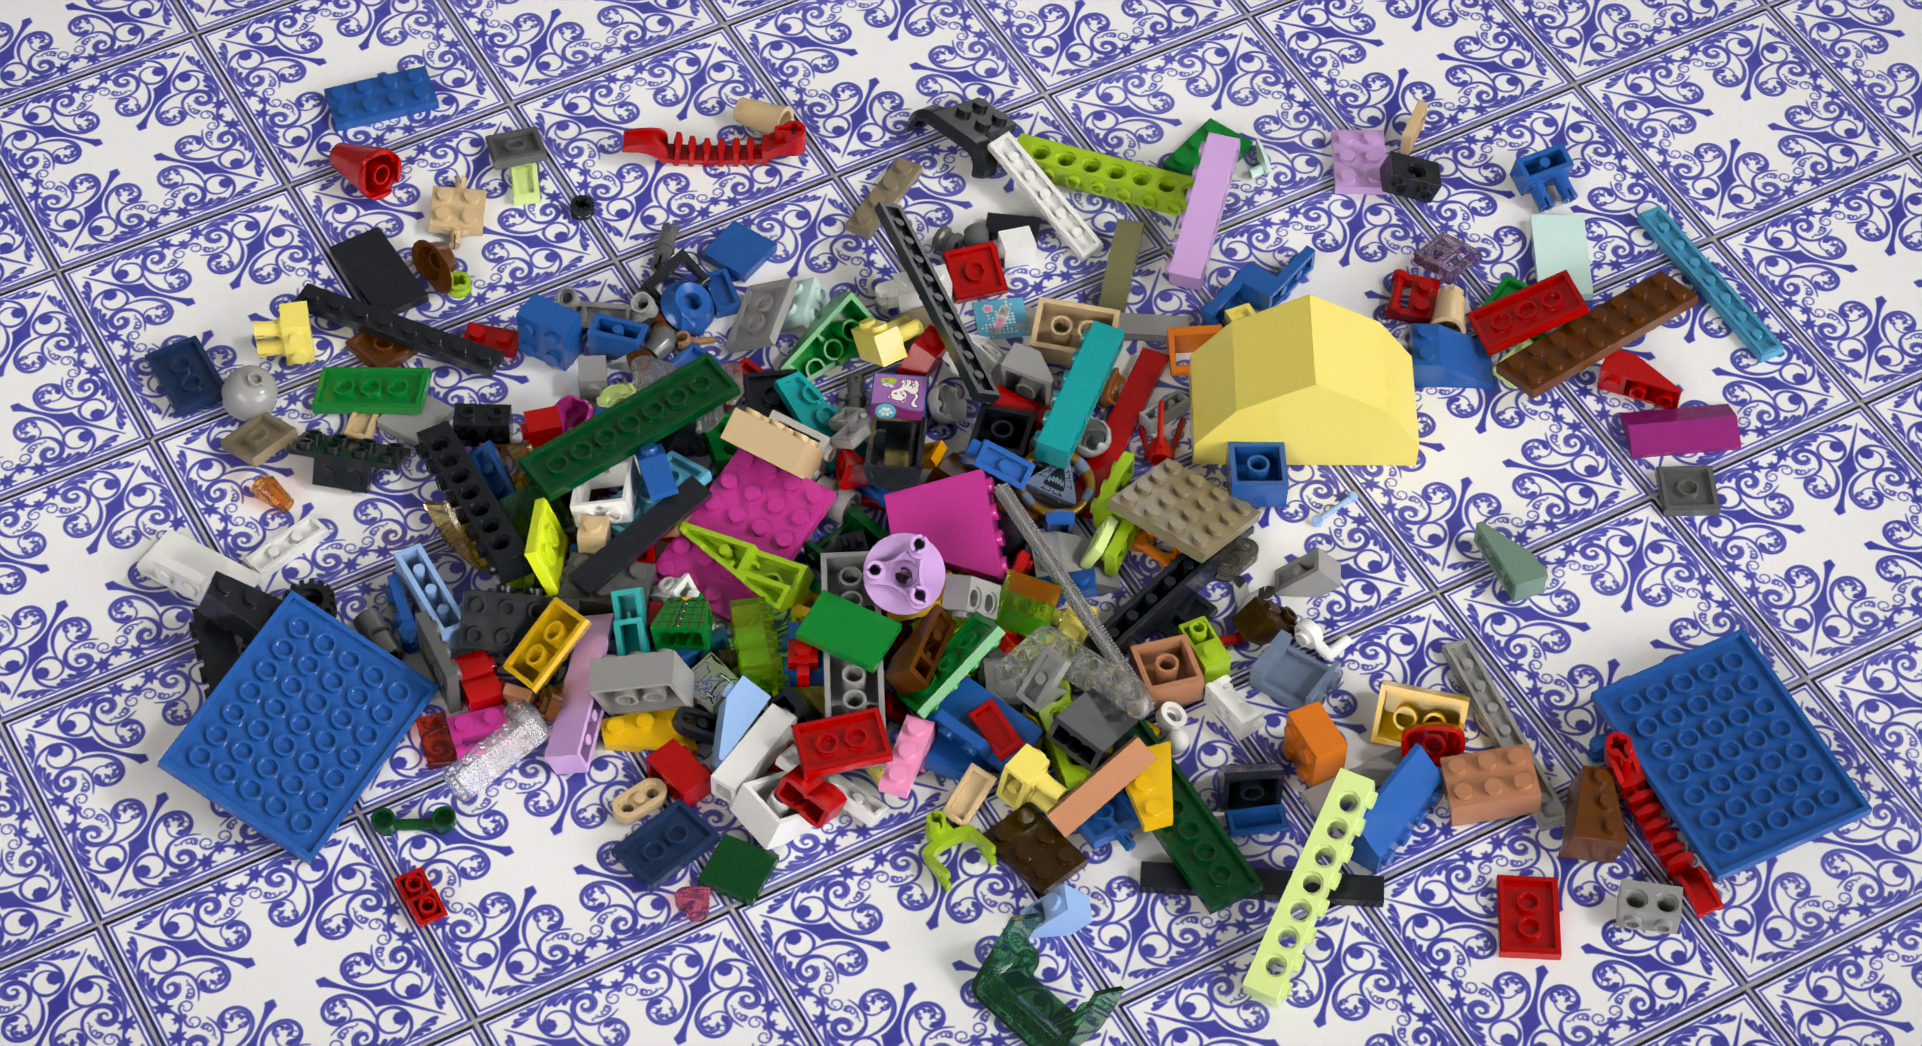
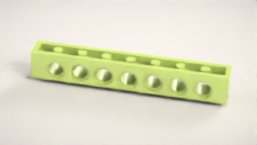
M1340 767L1242 986L1245 994L1276 1007L1279 1006L1281 999L1287 1000L1293 986L1290 979L1294 971L1299 973L1305 960V955L1302 954L1306 944L1311 945L1315 939L1317 928L1314 926L1318 917L1323 918L1329 907L1330 901L1326 900L1331 889L1335 891L1340 883L1342 874L1339 873L1342 863L1347 864L1352 856L1354 846H1351L1355 835L1360 837L1365 827L1366 820L1363 819L1367 809H1373L1377 800L1378 793L1375 792L1374 780ZM1346 802H1352L1357 806L1350 812L1341 809V806ZM1333 829H1341L1345 833L1341 838L1337 839L1328 835ZM1321 856H1329L1333 859L1330 864L1325 866L1319 865L1316 862ZM1309 883L1320 885V889L1314 893L1307 892L1304 887ZM1297 910H1304L1308 913V916L1303 920H1296L1292 917V914ZM1285 937H1292L1296 940L1295 944L1291 947H1283L1279 943ZM1273 964H1279L1284 968L1278 975L1268 973L1267 969Z

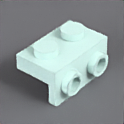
M815 277L796 281L798 287L781 330L801 325L808 328L819 312L825 307L828 293Z

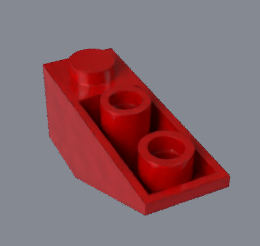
M1617 350L1605 357L1597 383V388L1668 409L1678 408L1682 392L1680 388L1639 356L1623 350Z

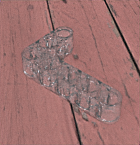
M1052 626L1037 628L993 668L996 695L1004 700L1015 699L1017 697L1015 694L1045 645L1050 646L1072 662L1063 677L1064 679L1084 691L1092 687L1135 720L1143 719L1149 714L1150 706L1147 685Z

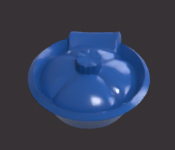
M676 281L668 285L661 295L662 312L667 321L677 328L678 332L687 331L689 334L703 335L705 329L712 323L715 314L713 301L708 291L701 285L690 281Z

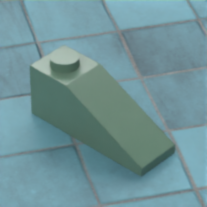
M1484 522L1476 523L1473 541L1512 602L1515 603L1544 593L1548 573L1546 567L1539 563L1535 555Z

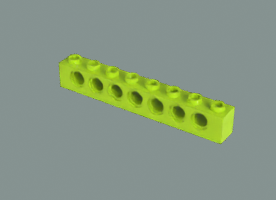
M1023 133L1020 134L1017 140L1055 185L1179 217L1181 211L1187 210L1188 204L1185 203L1186 193L1189 187L1193 188L1195 182L1191 176Z

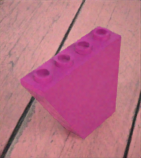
M982 469L884 494L891 535L897 533L921 534L923 537H927L928 541L938 550L943 559L945 569L956 572L962 571L963 574L998 584L1008 583L1007 573H1010L1011 569L1008 558L1003 555L1002 547L1006 546L1003 531L998 528L997 520H1001V514L998 504L994 503L993 500L996 486L993 478L988 477Z

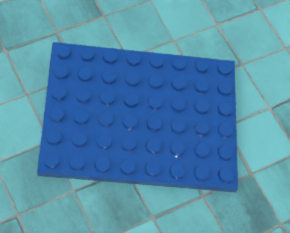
M291 590L159 760L157 767L303 862L311 865L438 692L440 686Z
M1744 628L1591 693L1590 699L1613 733L1623 732L1631 738L1632 746L1646 776L1647 783L1716 883L1871 814L1872 807Z

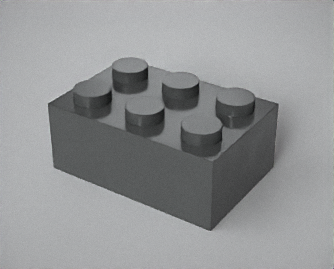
M571 552L558 597L578 600L579 614L582 616L614 613L611 591L643 587L648 619L650 602H653L650 595L652 594L653 586L657 585L656 564L634 561L590 598H587L568 581V575L592 555Z

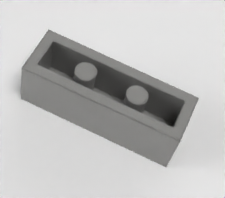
M1180 389L1162 399L1164 401V426L1189 411L1190 399ZM1159 401L1139 413L1138 424L1142 425L1149 435L1157 431Z

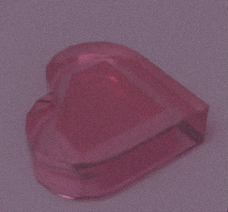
M681 887L674 895L675 906L680 911L686 912V916L690 921L702 922L709 915L711 888Z

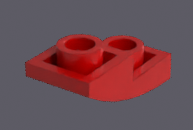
M422 866L394 878V885L419 928L448 916L436 889L432 888Z

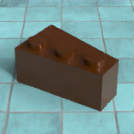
M1584 765L1568 788L1565 808L1566 822L1562 828L1563 842L1562 847L1559 849L1558 857L1613 863L1628 844L1612 771L1608 768Z

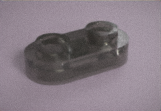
M1241 537L1235 539L1217 554V572L1214 579L1219 582H1231L1235 576L1241 575L1258 559L1259 547L1257 543L1250 538Z

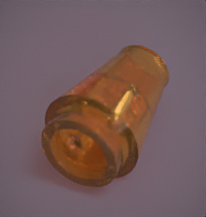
M261 475L251 488L256 499L283 513L289 511L294 504V499L291 498L274 476Z

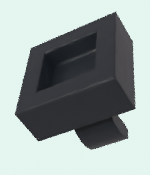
M863 530L836 536L839 552L869 551Z

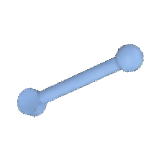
M1351 491L1348 493L1347 498L1322 515H1314L1311 519L1312 526L1320 527L1324 519L1349 502L1357 501L1358 494L1355 491Z

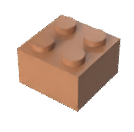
M1186 634L1130 646L1129 668H1133V673H1136L1135 676H1138L1137 679H1140L1139 682H1142L1141 685H1144L1142 688H1146L1145 690L1151 696L1150 699H1153L1152 702H1155L1153 705L1155 709L1153 711H1157L1165 702L1169 701L1183 705L1202 700L1204 677Z

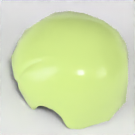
M632 383L627 385H610L601 392L599 397H596L597 406L609 408L637 391Z

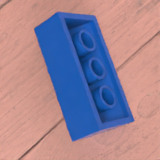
M1416 743L1376 791L1378 797L1372 810L1367 809L1363 817L1366 823L1360 837L1355 835L1351 846H1354V850L1350 859L1374 874H1377L1383 866L1388 867L1395 857L1396 849L1407 844L1412 835L1413 828L1415 826L1420 827L1428 815L1429 808L1431 806L1436 807L1444 795V791L1441 790L1443 776L1421 745Z

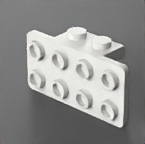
M168 530L137 563L138 572L198 603L201 602L215 571L254 588L260 582L259 573L174 530Z

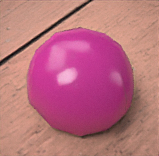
M572 394L560 399L554 405L558 408L563 433L594 416L592 405L586 399H579Z

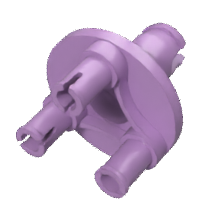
M897 533L887 536L873 546L864 562L863 582L866 592L879 608L891 614L905 616L924 611L937 600L944 586L945 566L943 559L935 546L928 541L927 537H923L921 534ZM901 570H906V573L911 577L907 579L906 584H900L895 578L896 574H900Z

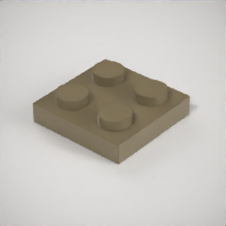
M264 412L244 423L220 440L223 450L256 468L265 463L278 451L289 446L299 435L295 427L268 412Z

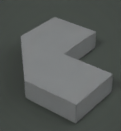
M845 406L828 421L831 430L838 431L830 439L834 448L855 449L871 434L869 417L865 408Z

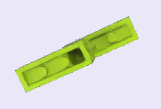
M1126 451L1123 452L1119 461H1114L1109 479H1104L1098 498L1095 497L1090 507V514H1093V527L1099 528L1110 515L1119 521L1112 534L1111 543L1107 544L1101 555V561H1104V574L1114 577L1141 529L1139 526L1107 508L1109 499L1126 488L1134 475V454Z

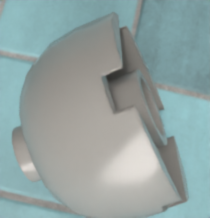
M247 365L238 367L229 374L222 386V404L231 416L247 422L248 419H252L264 412L272 413L278 399V386L274 377L267 370L259 366Z

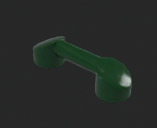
M448 806L436 808L432 813V818L395 819L393 811L388 808H379L371 816L373 829L382 836H391L396 831L434 830L437 834L444 835L453 830L457 822L455 811Z

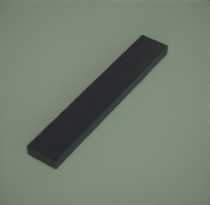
M691 475L677 487L678 494L660 500L568 575V581L585 597L590 598L709 501L712 497V492Z

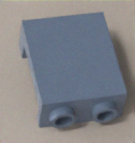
M1281 629L1251 666L1249 685L1294 710L1316 701H1320L1323 706L1327 693L1330 689L1335 690L1342 679L1340 674L1341 662L1335 660L1331 666H1328L1290 645L1291 634Z

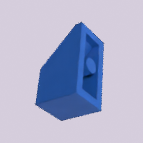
M596 313L587 332L589 354L606 355L608 359L617 360L641 347L649 325Z
M649 443L642 446L640 451L635 453L651 502L678 494L679 492L662 443L657 445Z

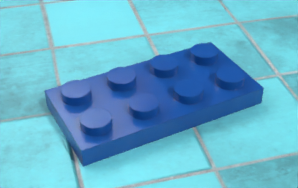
M425 66L324 89L325 99L337 132L439 108L438 98Z

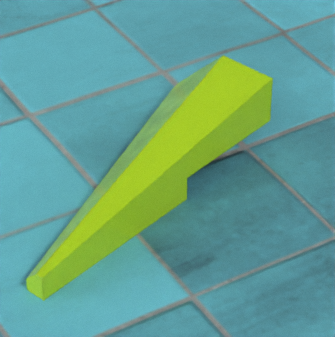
M684 521L679 528L682 534L781 613L803 601L815 577L807 565L761 551L754 544Z

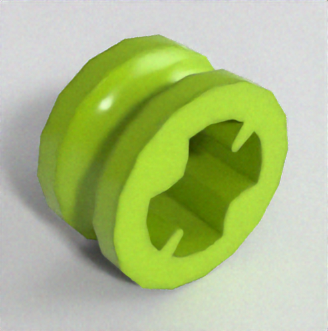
M462 271L451 273L452 287L450 292H448L449 295L454 298L468 296L472 291L470 276Z

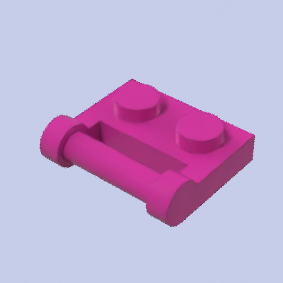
M504 704L446 718L458 763L467 761L468 757L507 748V751L517 749Z

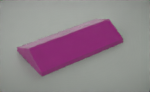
M1729 404L1625 412L1619 415L1632 459L1741 449L1737 415Z

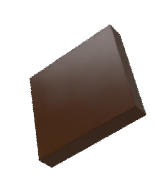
M359 332L345 342L346 349L368 367H398L419 353L363 332Z

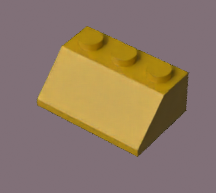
M555 596L502 667L535 693L539 694L560 665L567 659L576 644L585 635L592 623Z
M1383 680L1370 742L1401 747L1402 731L1405 727L1427 722H1447L1459 726L1464 731L1470 697Z

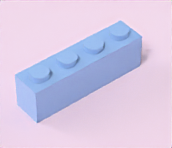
M421 543L394 553L396 573L399 575L402 585L418 612L426 610L431 621H437L441 632L439 638L441 642L446 641L448 643L451 653L463 649L458 644L461 610Z

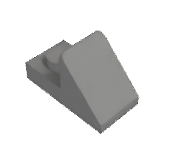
M1045 645L1015 696L1034 711L1039 712L1068 691L1067 688L1060 684V681L1072 662L1054 648Z

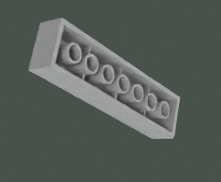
M870 551L820 553L822 591H828L881 615V608L871 600L863 582L864 562ZM823 651L825 718L879 707L886 730L883 660L876 671L872 673ZM882 763L859 769L885 768L887 763Z

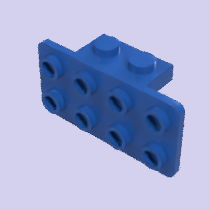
M966 675L960 681L959 687L954 692L948 694L940 702L939 708L925 719L935 722V726L938 728L937 731L947 740L952 741L954 739L960 743V747L972 757L977 755L1002 773L1004 766L1018 752L1001 763L993 753L988 742L970 721L967 714L992 698L1025 745L1028 743L1034 748L1042 738L1043 731L1041 727Z

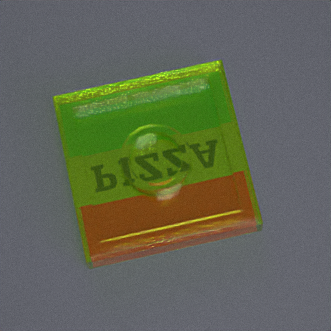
M1008 569L1000 593L997 619L991 621L1006 630L1045 642L1062 586Z

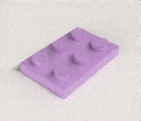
M1331 130L1335 194L1388 195V193L1382 192L1380 167L1386 159L1384 130Z

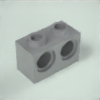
M947 574L942 608L951 611L952 617L968 620L978 611L988 619L996 620L1001 585L974 576Z
M1622 879L1617 895L1616 926L1626 927L1631 930L1656 931L1660 934H1677L1682 915L1683 887Z

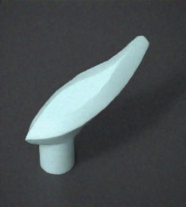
M1256 139L1257 161L1259 165L1248 169L1252 179L1268 174L1271 171L1267 153L1259 139Z

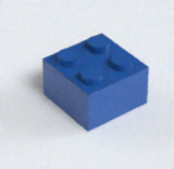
M536 293L517 312L519 348L525 355L535 357L546 362L551 367H557L566 372L584 351L580 313Z
M1228 442L1225 465L1228 493L1231 497L1246 501L1252 507H1286L1289 481L1284 442Z

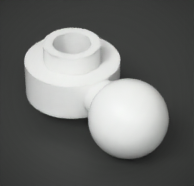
M1170 701L1165 702L1157 710L1156 720L1162 729L1169 732L1166 742L1171 741V751L1181 753L1189 746V736L1185 731L1181 730L1187 722V715L1179 704Z

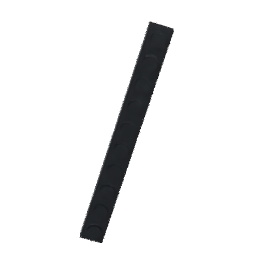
M878 202L874 210L880 223L889 237L973 401L996 403L1001 395L902 206Z

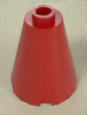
M341 142L336 144L330 151L329 162L331 166L367 198L380 200L387 197L393 191L390 188L394 182L398 183L400 180L401 160L391 149Z

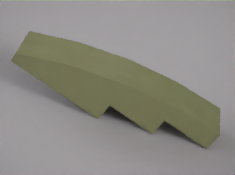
M1124 219L1117 220L1102 284L1099 307L1121 310V313L1126 312L1142 240L1143 222Z

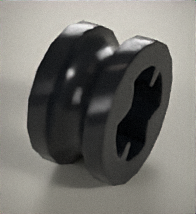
M579 195L571 200V216L574 219L584 221L594 215V201L589 196ZM580 206H585V210H579Z

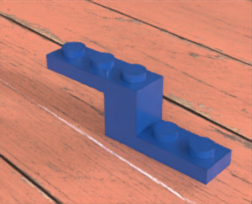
M1306 246L1300 253H1295L1290 263L1284 269L1281 268L1275 276L1249 262L1242 270L1239 269L1234 274L1227 286L1223 285L1219 289L1217 296L1211 302L1205 303L1201 310V326L1218 325L1224 319L1225 310L1236 307L1241 301L1249 303L1251 307L1258 311L1279 305L1314 268L1316 250Z

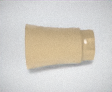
M742 97L737 101L734 108L733 119L745 127L768 135L774 132L775 126L793 121L794 111L791 106L775 105Z
M1453 285L1444 286L1440 289L1430 324H1440L1466 334V301L1463 296V290L1460 287Z

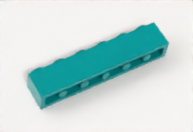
M1095 320L1090 330H1084L1080 340L1082 347L1080 350L1075 349L1070 365L1073 366L1071 370L1066 369L1061 381L1063 387L1061 390L1057 389L1054 393L1051 403L1053 405L1052 410L1047 409L1042 420V426L1044 427L1042 431L1037 430L1032 442V446L1036 447L1034 459L1065 470L1067 469L1122 350L1125 336L1124 330Z

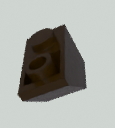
M1257 596L1232 617L1243 640L1259 646L1271 643L1281 629L1294 636V627L1298 624L1296 621L1298 617L1290 607H1283L1272 600L1267 601Z

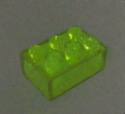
M765 596L731 600V635L733 647L737 653L739 679L744 675L773 698L778 694V689H783L781 672L783 671L781 653L778 654L777 650L779 647L777 631L773 629L772 607L767 608Z

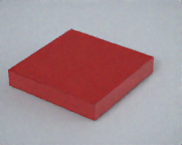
M994 241L942 252L943 264L946 265L952 281V294L955 304L1008 293L1009 289Z

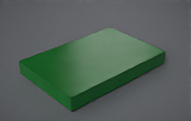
M823 590L795 632V639L874 673L902 630V624Z

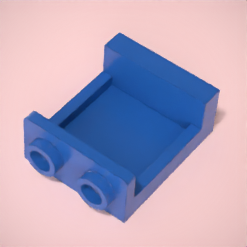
M971 439L960 461L962 465L974 471L982 469L988 477H992L994 481L1000 484L1008 483L1010 488L1022 491L1036 466L987 439H983L982 442L977 439Z

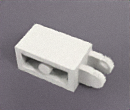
M946 265L933 266L952 302V281ZM907 272L893 274V280L878 283L875 287V294L877 296L875 305L879 309L897 307L898 313L901 314L924 306Z

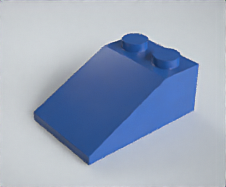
M1411 323L1408 353L1412 356L1414 387L1493 389L1491 356L1488 357L1479 339L1440 324Z

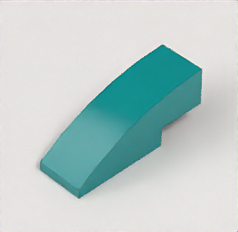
M637 587L611 591L615 618L613 625L618 656L629 655L631 652L650 653L644 588Z

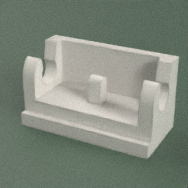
M1224 675L1212 683L1206 684L1204 702L1241 741L1266 726V720L1263 718L1265 713L1261 709L1254 711L1235 691L1230 683L1232 678L1229 675Z

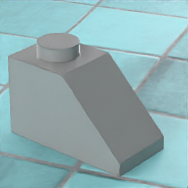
M1319 547L1275 570V594L1278 596L1320 598L1341 587V564Z

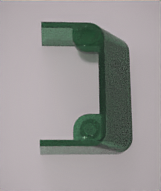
M1039 913L1011 917L973 979V995L1028 1046L1082 1045L1102 1028L1125 989L1122 986L1095 991L1089 1001L1081 1003L1073 1012L1033 976L1039 965V954L1036 948L1027 940L1042 916Z

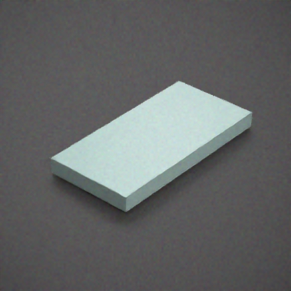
M1531 214L1530 229L1536 283L1567 270L1584 301H1592L1593 286L1584 215Z

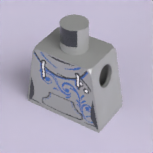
M710 652L691 669L695 674L693 707L691 708L717 716L718 707L725 699L721 693L731 680L737 683L739 679Z

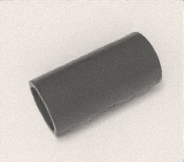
M366 609L355 617L353 626L359 634L402 661L404 659V650L377 609Z

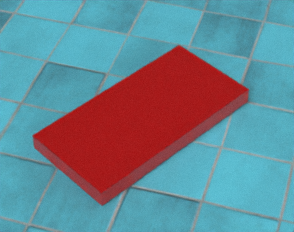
M1564 270L1466 313L1489 357L1589 313V309L1567 270Z

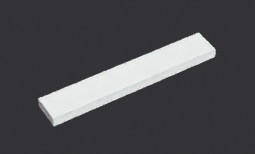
M1009 131L988 144L989 152L1081 262L1104 249L1102 241Z

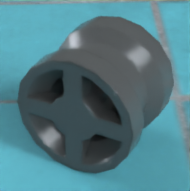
M943 225L933 237L932 248L943 252L962 248L965 237L961 233H953L950 227Z

